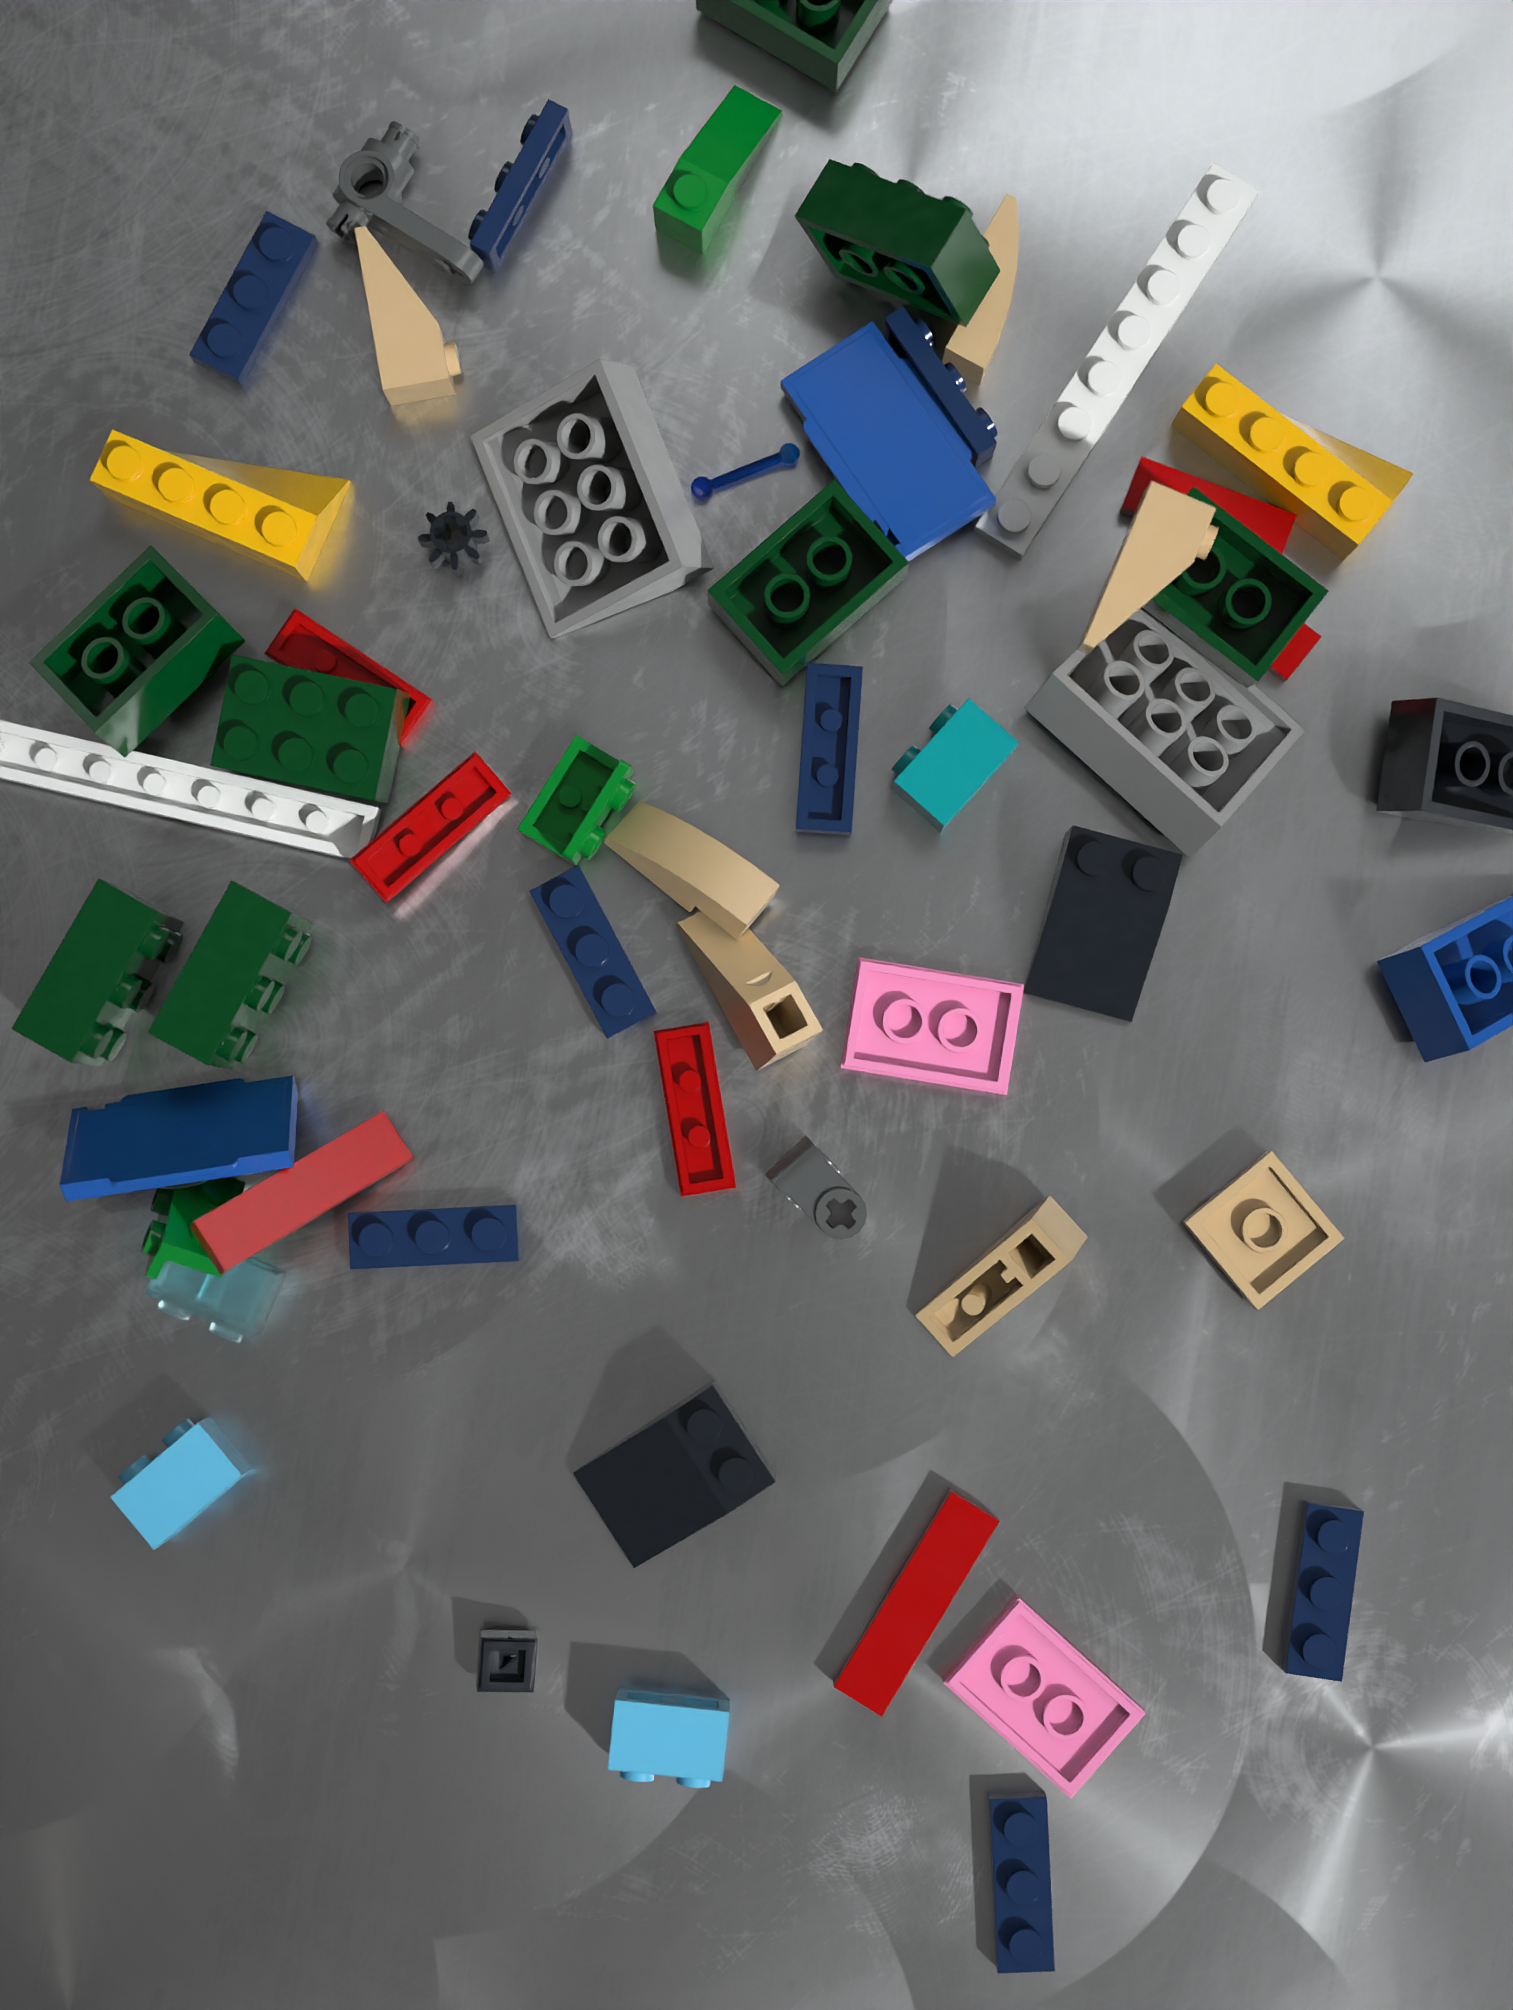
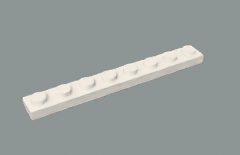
M1215 162L1211 164L995 495V506L984 512L976 524L974 532L1019 561L1022 559L1259 193L1258 189Z
M0 720V779L348 860L374 839L381 814V810L378 807L132 751L126 757H123L110 745Z

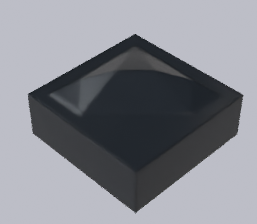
M480 1630L476 1673L477 1692H534L538 1646L536 1631Z

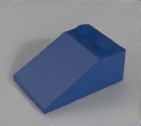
M1513 894L1427 934L1377 961L1425 1063L1469 1051L1513 1026Z

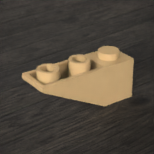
M702 911L676 924L678 931L756 1071L804 1047L823 1031L795 979L749 928L736 940Z

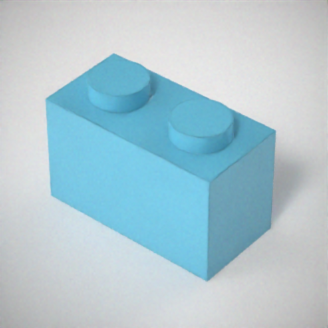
M211 1417L195 1425L187 1418L162 1439L168 1448L151 1462L144 1455L118 1477L124 1486L110 1498L153 1550L171 1539L253 1469Z
M618 1688L614 1704L608 1770L620 1771L619 1776L621 1778L636 1782L652 1781L654 1775L677 1777L676 1783L692 1788L709 1787L711 1781L722 1782L730 1700Z

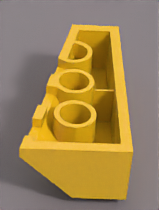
M1218 364L1212 367L1184 402L1171 424L1173 428L1270 504L1296 514L1295 523L1343 561L1359 546L1414 474L1279 413Z
M113 429L90 477V481L107 498L305 582L308 581L351 484V481L348 479L164 451Z

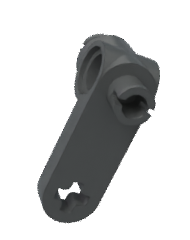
M391 121L381 141L368 138L362 149L347 157L341 165L339 184L332 194L339 206L332 217L327 220L326 225L341 238L346 234V241L354 245L357 244L354 228L368 225L454 279L472 285L484 266L481 258L456 238L401 205L402 191L415 173L413 166L408 161L414 151L421 145V141L408 128H405L403 133H401L402 125ZM379 180L383 182L382 188L373 195L365 196L358 193L360 187L367 181Z

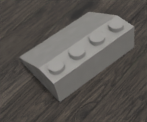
M598 359L470 436L550 638L560 637L667 594L714 569L633 365Z
M1143 607L1088 654L1076 649L1050 675L1024 707L1189 858L1222 828L1305 732L1297 722L1255 684L1248 688L1243 686Z

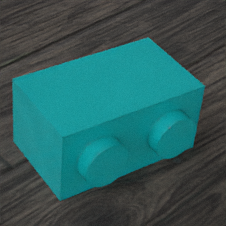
M970 698L959 709L950 703L930 725L929 729L935 736L922 750L913 744L891 769L898 775L893 781L891 789L940 833L1009 758L1019 744L1014 737Z

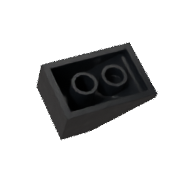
M1441 698L1392 701L1376 811L1421 821L1513 834V715Z
M1073 825L1065 833L1023 994L1132 1022L1170 906L1183 854Z
M715 1379L573 1472L633 1568L727 1515L776 1482V1473Z

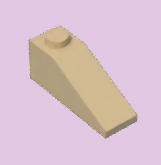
M366 226L354 228L382 390L390 406L455 395L452 376L462 374L456 342H446L439 323Z
M1151 481L1144 490L1077 650L1088 654L1194 562L1195 557L1202 560L1206 559L1219 529L1210 524L1216 510L1215 507Z
M1049 1195L998 1238L923 1306L915 1316L944 1349L954 1357L1070 1263L1088 1236Z

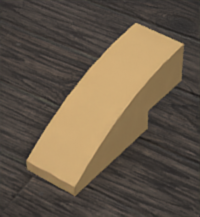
M1007 193L983 234V237L990 244L989 250L1001 271L967 327L958 325L945 347L942 360L943 365L951 362L961 376L978 385L981 384L995 355L1010 308L1018 266L1019 224L1017 199Z
M639 801L604 840L608 847L689 913L696 906L736 940L742 936L766 908L781 886L723 843L693 825L642 801Z

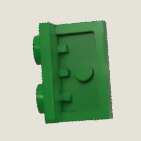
M575 735L517 830L574 866L577 865L582 856L590 860L605 838L607 831L600 826L610 810L614 809L620 812L636 787V783L630 780L634 773L632 765L622 759L620 761L593 744Z
M225 1177L208 1180L202 1184L187 1188H157L150 1211L158 1213L157 1221L151 1220L141 1246V1253L149 1255L145 1276L157 1279L166 1261L222 1278L223 1274L220 1275L189 1226L195 1220L242 1194L245 1182Z

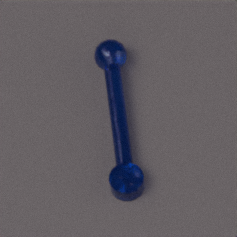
M785 443L780 447L779 452L715 478L697 477L691 485L692 494L698 500H707L712 496L713 490L782 462L788 465L794 464L799 459L800 450L793 443Z

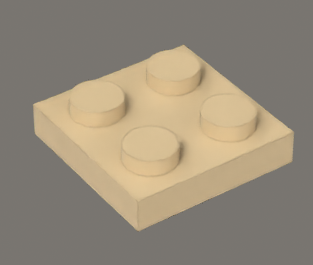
M1273 1151L1264 1153L1182 1221L1255 1310L1262 1308L1345 1239Z

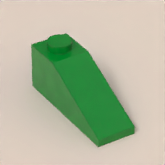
M734 85L680 156L653 204L655 229L704 255L779 122L782 110Z

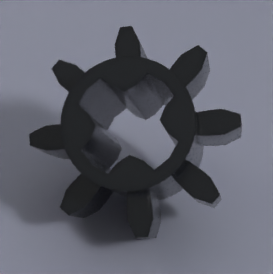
M451 501L447 504V512L437 517L429 512L425 514L431 525L430 534L418 536V541L422 547L436 548L428 560L434 569L441 566L445 561L451 565L455 575L460 576L462 571L461 565L467 564L470 561L477 565L483 563L477 552L478 544L490 542V537L485 530H473L480 518L475 509L468 511L463 516L456 511ZM459 529L463 537L458 538L456 548H448L445 541L451 538L452 530Z

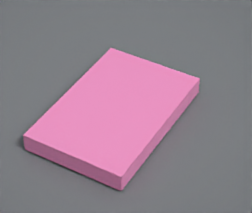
M858 958L840 1068L1007 1095L1024 984Z
M1017 1594L942 1678L943 1683L1069 1798L1075 1795L1146 1714L1145 1710Z

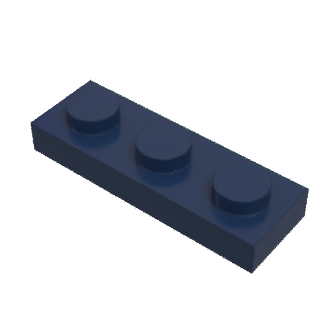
M548 99L540 115L534 113L528 119L520 139V144L523 147L514 163L507 161L503 165L495 182L494 191L497 194L488 211L481 209L477 213L469 230L468 239L471 240L470 246L472 251L481 258L484 263L483 267L493 272H496L572 133L568 109Z
M268 211L265 212L189 354L194 362L241 386L244 384L318 245L314 234Z
M904 306L884 318L882 335L899 359L907 358L912 362V366L919 372L972 449L970 462L975 469L990 460L997 445L994 439L998 435L997 429L987 412L981 407L974 410L963 394L967 390L966 384L956 367L951 362L943 365L932 349L936 343L926 323L920 317L912 319Z
M807 663L796 832L851 835L863 666Z
M579 865L530 890L538 909L607 1039L657 1014Z
M518 1204L348 1213L350 1269L521 1260Z
M1303 1500L1281 1669L1286 1674L1342 1682L1364 1511L1359 1508Z
M1045 1791L988 1794L997 1973L1055 1971L1047 1796Z

